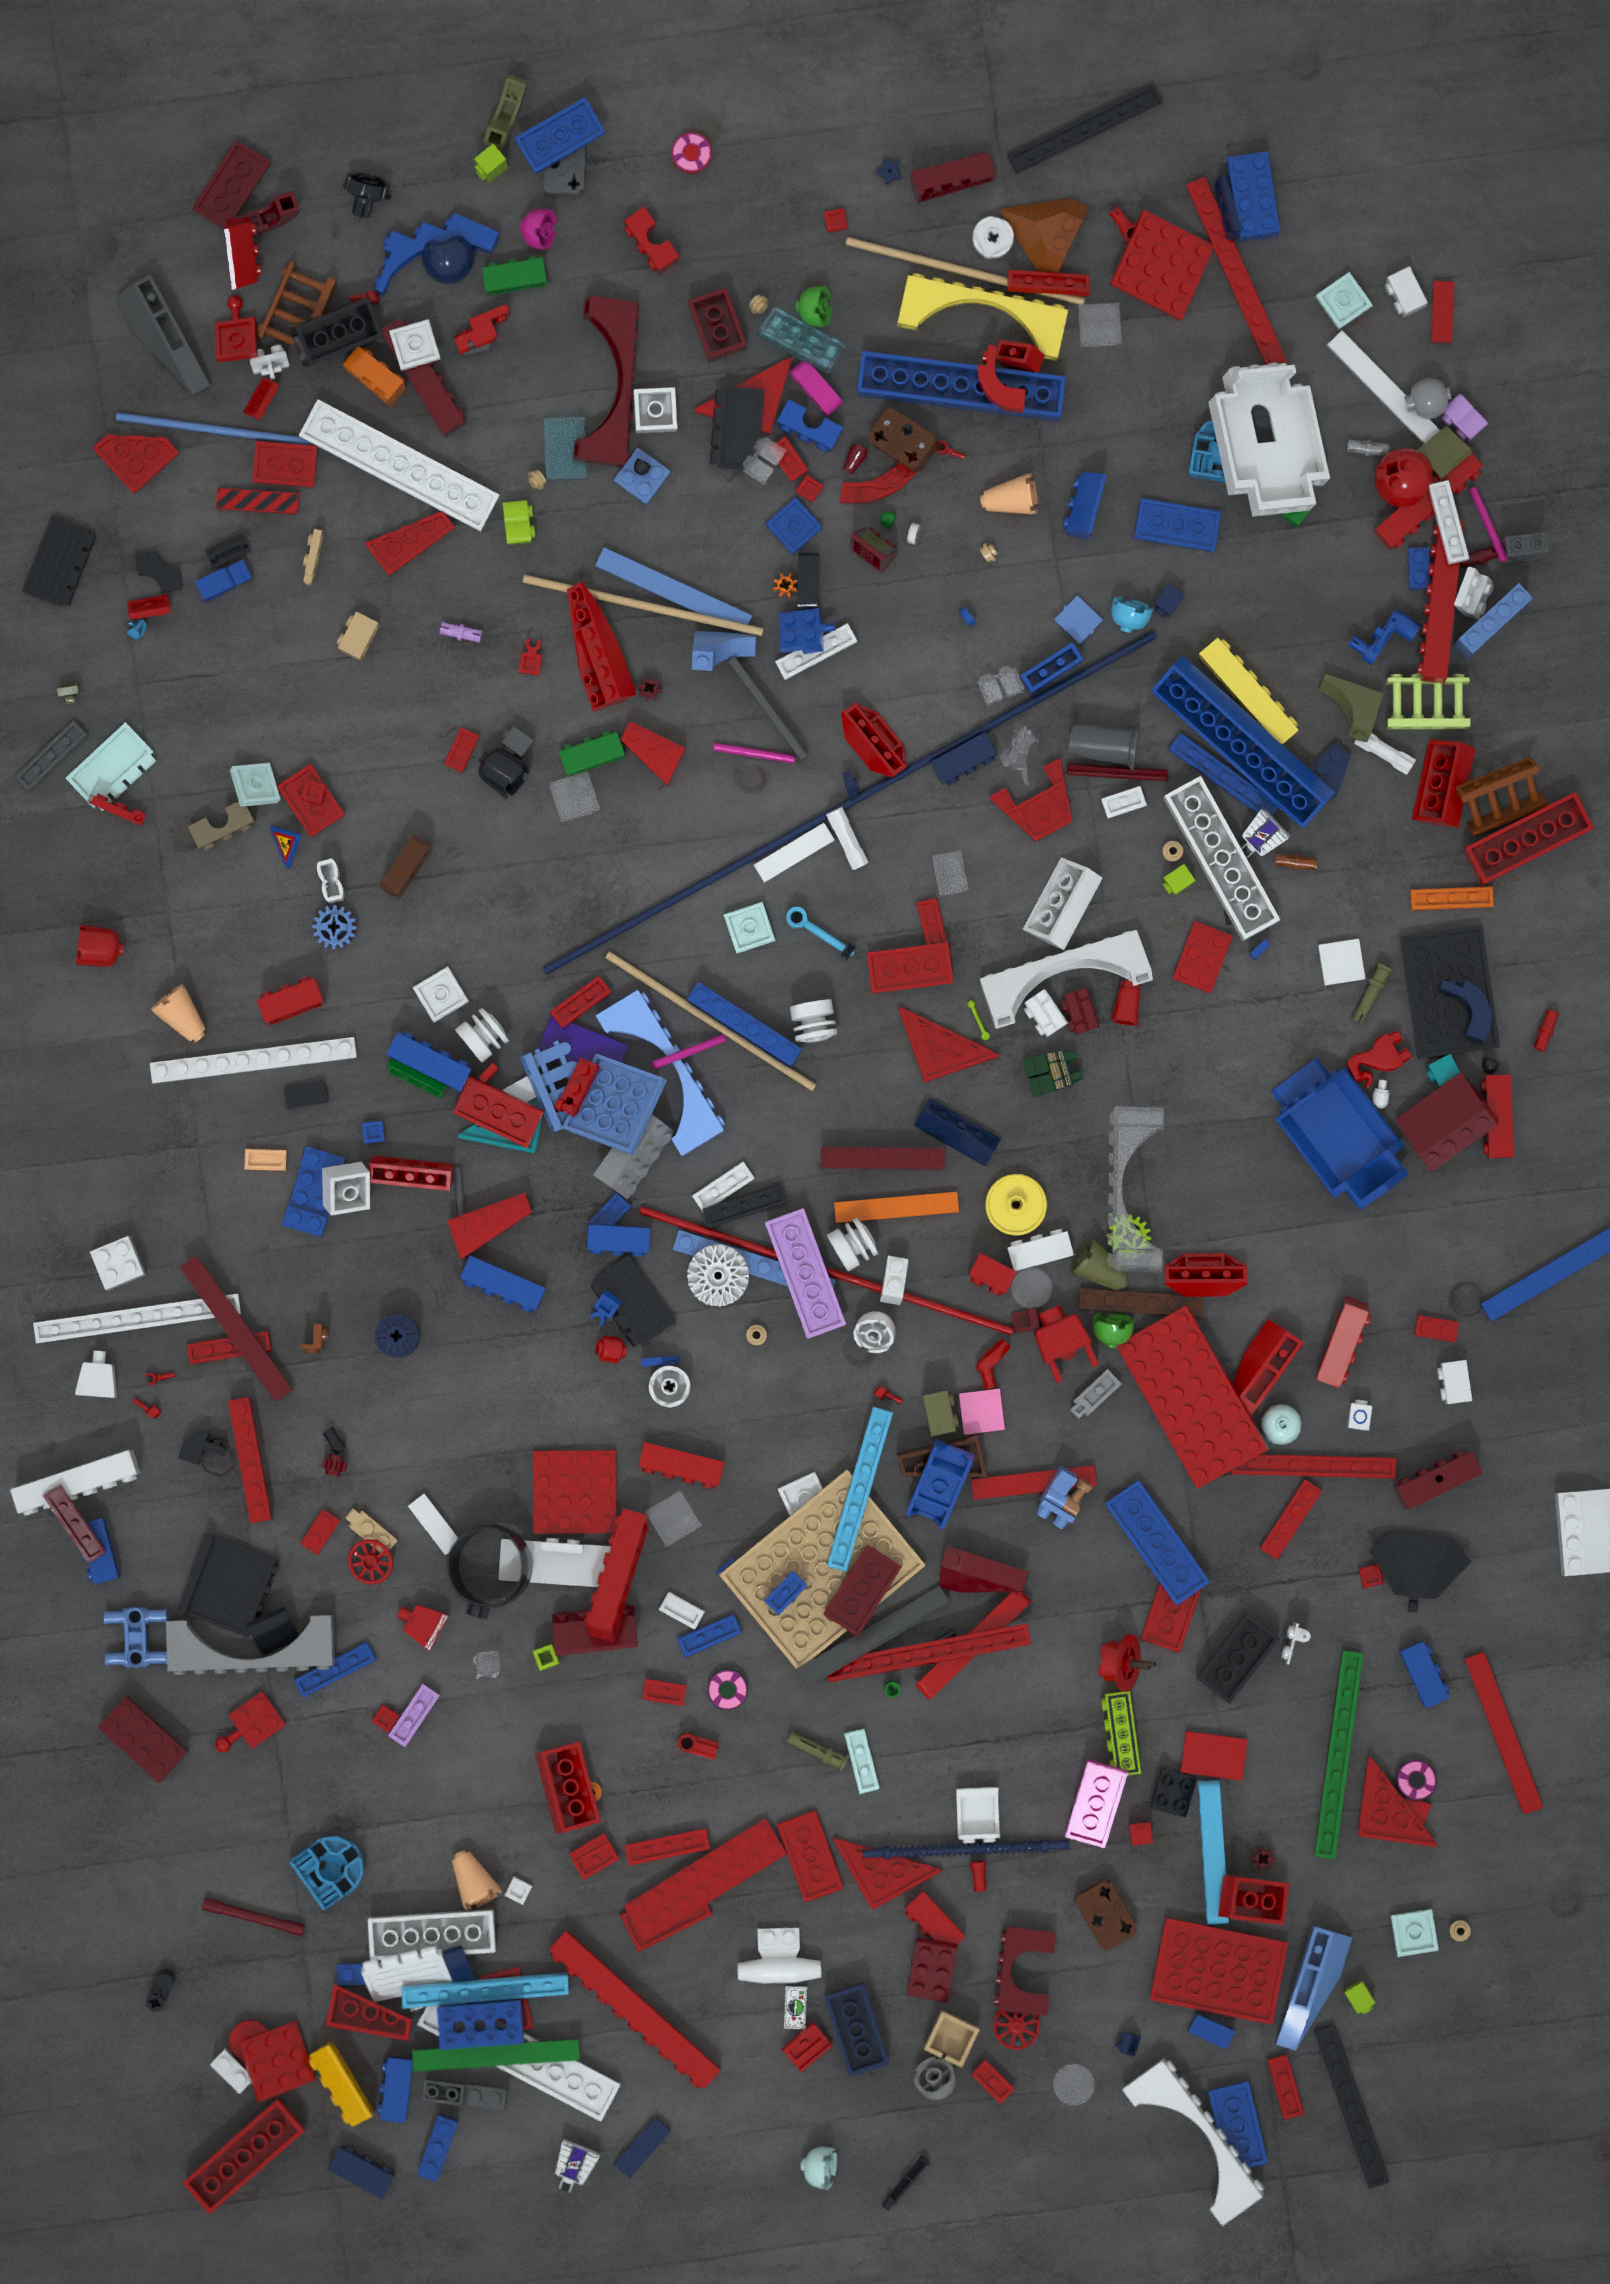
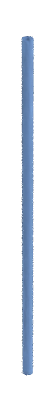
M118 412L116 415V421L316 446L299 436Z

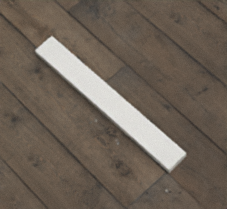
M1343 331L1327 344V347L1423 444L1440 431L1430 419L1417 416L1415 411L1408 412L1404 398L1406 395Z

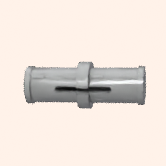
M1348 439L1347 452L1365 454V456H1385L1389 453V444L1371 442V440L1357 441Z

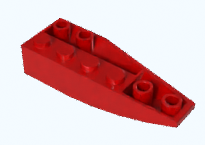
M579 582L568 588L567 595L579 672L593 712L636 696L637 694L624 656L594 597L584 582Z
M1269 1319L1244 1352L1232 1383L1250 1416L1255 1412L1304 1343Z

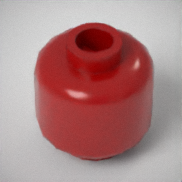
M605 1335L601 1340H597L595 1355L598 1356L601 1362L617 1364L622 1357L625 1358L627 1346L623 1344V1340L620 1337Z

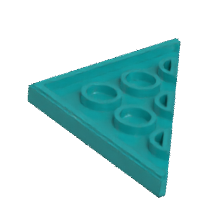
M536 1097L528 1101V1103L541 1109ZM543 1115L528 1148L477 1124H473L458 1134L457 1138L535 1154Z

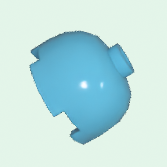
M1115 597L1113 599L1111 615L1114 622L1121 626L1120 630L1132 633V630H1139L1149 623L1153 608H1149L1150 605L1134 599L1125 602L1122 601L1123 597Z

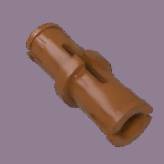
M1276 853L1275 866L1293 868V870L1306 869L1316 871L1317 858L1299 856V854L1287 855Z

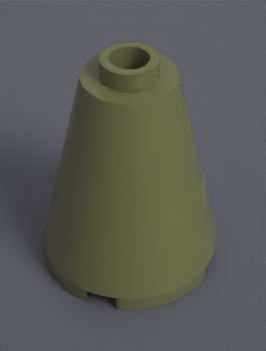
M1089 1239L1077 1252L1079 1255L1077 1261L1073 1259L1070 1272L1073 1275L1115 1291L1123 1289L1128 1283V1274L1095 1239Z

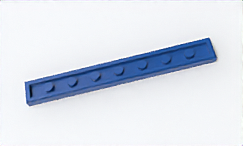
M1610 1228L1481 1303L1480 1305L1490 1322L1609 1253Z

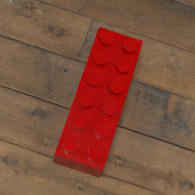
M1576 792L1465 847L1463 852L1480 885L1483 886L1592 831L1594 827Z
M626 1509L622 1510L621 1515H617L615 1521L616 1533L611 1534L609 1540L610 1552L604 1556V1571L599 1573L597 1584H599L598 1591L593 1592L591 1599L593 1604L592 1610L587 1612L585 1618L586 1628L590 1636L614 1642L649 1529L647 1515Z
M279 2097L183 2181V2184L203 2208L211 2214L306 2130V2127Z

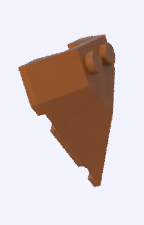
M1069 198L1001 208L999 211L1011 226L1015 238L1030 259L1036 272L1059 273L1069 248L1090 207Z

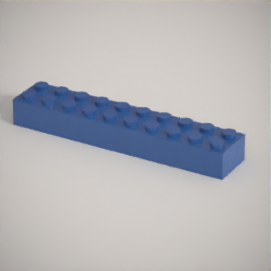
M862 351L857 396L1060 421L1066 377L995 368L996 377L1003 385L1010 388L1026 389L1023 413H1014L998 408L986 398L978 381V365Z
M1183 655L1151 690L1152 693L1302 828L1314 818L1335 794L1332 789Z

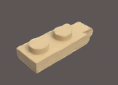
M314 529L313 534H309L308 546H310L309 554H305L303 565L306 566L304 583L307 586H311L313 583L324 536L323 531Z
M352 1508L345 1516L350 1522L349 1527L364 1540L376 1539L390 1550L398 1541L362 1510L359 1513ZM377 1545L376 1550L380 1553L384 1550Z

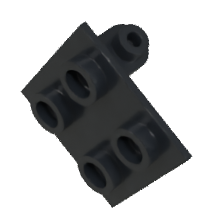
M1162 1768L1159 1771L1158 1783L1155 1784L1156 1789H1154L1155 1793L1153 1800L1150 1802V1808L1186 1818L1197 1778Z

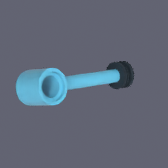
M793 907L787 912L786 922L788 926L794 929L804 927L842 952L840 956L844 955V957H847L846 960L853 956L855 945L852 947L850 942L848 945H845L808 921L807 914L803 908ZM792 913H800L802 921L800 923L792 922L790 918Z

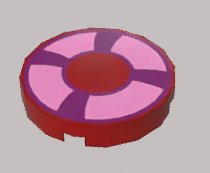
M689 132L682 134L675 140L672 145L671 156L673 163L679 170L684 173L695 174L707 168L711 161L712 149L704 136Z

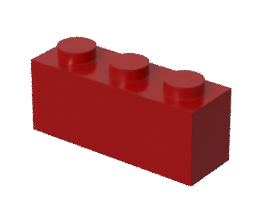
M924 1890L905 1906L907 1910L905 1915L912 1922L916 1920L921 1925L919 1930L926 1937L931 1936L935 1941L957 1945L966 1937Z

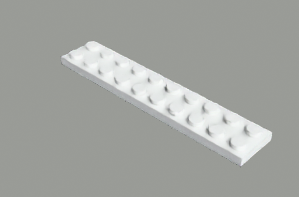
M317 400L299 434V437L480 532L500 496L320 400Z
M428 2006L417 2025L439 2036L438 2006ZM499 2019L496 2020L498 2027L505 2028L507 2026V2023ZM476 2020L475 2025L478 2029L483 2030L486 2028L484 2020ZM456 2021L455 2028L458 2031H464L465 2024L462 2021ZM524 2033V2042L539 2041ZM579 2061L496 2066L599 2121H602L621 2084Z

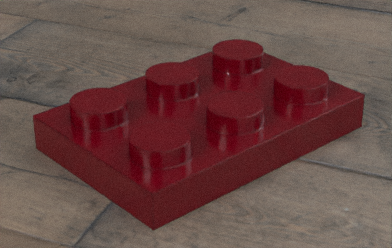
M917 1938L907 1996L948 2002L958 1949L957 1944Z

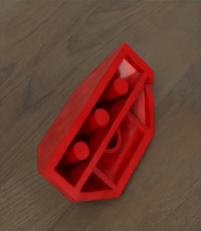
M854 703L841 713L845 740L870 771L894 777L907 767L904 744L879 713L858 703Z
M1225 1253L1182 1254L1164 1266L1165 1285L1184 1297H1226L1248 1285L1247 1265L1241 1264L1238 1260Z

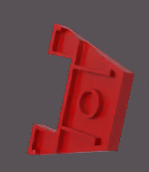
M1060 758L1043 767L1053 787L1020 805L1015 806L1006 788L989 796L990 800L1035 842L1072 822Z

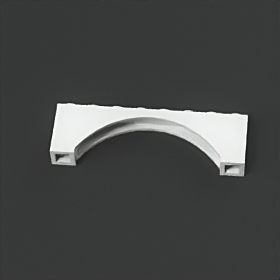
M1137 930L1127 931L1112 938L1107 937L1096 943L1085 944L1080 948L1066 950L1054 956H1047L1035 962H1027L1022 966L1008 968L1003 972L989 974L984 978H980L981 988L995 1028L998 1029L1014 1024L1017 1010L1025 997L1042 981L1063 971L1079 968L1106 970L1132 982L1133 986L1153 980L1151 967Z
M1163 2058L1124 2086L1123 2091L1134 2106L1138 2104H1154L1174 2109L1192 2119L1205 2132L1215 2150L1219 2167L1218 2193L1216 2201L1211 2205L1210 2210L1223 2226L1262 2198L1264 2194L1262 2190L1264 2188L1257 2179L1254 2181L1250 2175L1251 2170L1245 2162L1241 2163L1237 2156L1239 2154L1234 2146L1227 2144L1223 2131L1220 2128L1216 2129L1212 2122L1214 2120L1209 2112L1202 2110L1199 2098L1195 2094L1191 2095L1187 2088L1189 2086L1184 2078L1177 2076L1174 2064L1170 2060L1166 2061Z

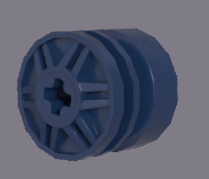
M400 1314L390 1315L377 1325L375 1342L379 1350L385 1355L393 1358H405L418 1348L420 1331L412 1319ZM396 1330H399V1334L402 1335V1339H398V1342H395V1338H392V1334H395Z

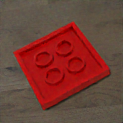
M296 2021L238 2042L257 2102L264 2101L316 2080Z

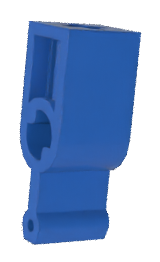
M240 560L229 567L222 568L195 581V584L206 603L253 578L244 560Z

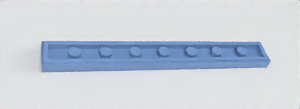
M605 547L595 567L695 613L749 625L752 619V615Z

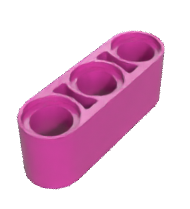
M804 358L789 371L793 379L826 416H829L843 404L840 397L807 359Z

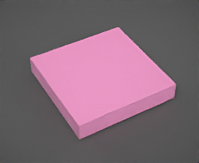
M1000 1389L959 1394L964 1435L1005 1430Z

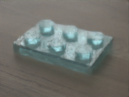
M585 417L544 418L546 481L587 479V464L573 461L574 441L586 437Z

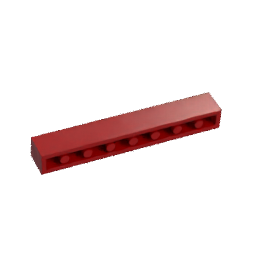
M1459 520L1463 533L1464 521ZM1434 524L1433 536L1436 537V542L1432 544L1430 556H1434L1433 563H1430L1428 575L1432 576L1431 583H1427L1426 595L1430 596L1429 603H1425L1424 615H1427V622H1423L1422 635H1425V640L1421 642L1419 651L1423 658L1422 662L1418 663L1417 674H1421L1420 681L1445 684L1448 672L1455 610L1454 603L1456 601L1460 562L1448 565L1438 524Z

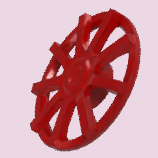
M376 1539L359 1541L351 1548L348 1555L350 1572L357 1580L365 1584L373 1585L383 1582L389 1577L394 1566L390 1549ZM365 1544H373L371 1553L368 1552ZM361 1545L365 1555L354 1550ZM378 1545L384 1551L378 1555H375L376 1547ZM387 1554L389 1562L380 1561L379 1558ZM352 1555L361 1558V1562L351 1564ZM379 1565L389 1566L387 1573ZM362 1566L364 1569L357 1575L353 1567ZM374 1570L381 1574V1579L375 1581ZM366 1571H370L371 1581L362 1579Z
M998 2011L993 2022L995 2037L1003 2046L1009 2049L1021 2050L1027 2048L1038 2037L1040 2030L1038 2016L1033 2015L1035 2020L1024 2022V2018L1027 2015L1025 2013L1019 2018L1017 2013L1014 2012V2017L1011 2018L1005 2011ZM1003 2014L1009 2022H997L999 2016ZM1036 2023L1035 2033L1025 2028L1027 2025ZM997 2026L1007 2027L1008 2030L999 2036ZM1023 2032L1033 2036L1027 2044L1022 2035ZM1011 2033L1010 2044H1007L1002 2038ZM1016 2035L1020 2037L1022 2046H1013Z

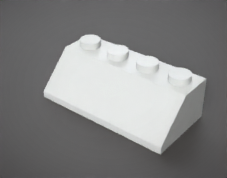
M1061 857L1023 930L1050 945L1064 950L1097 890L1102 877L1087 867Z

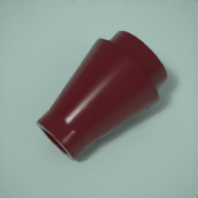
M854 442L853 446L849 448L843 469L854 474L856 469L867 458L868 455L866 454L869 450Z

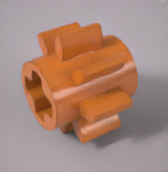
M780 573V579L773 580L778 585L773 591L780 592L779 598L787 595L790 599V593L792 591L797 592L793 585L797 584L798 581H792L791 574L788 577H784ZM785 581L786 584H791L789 585L788 590H785V588H780L782 586V582Z

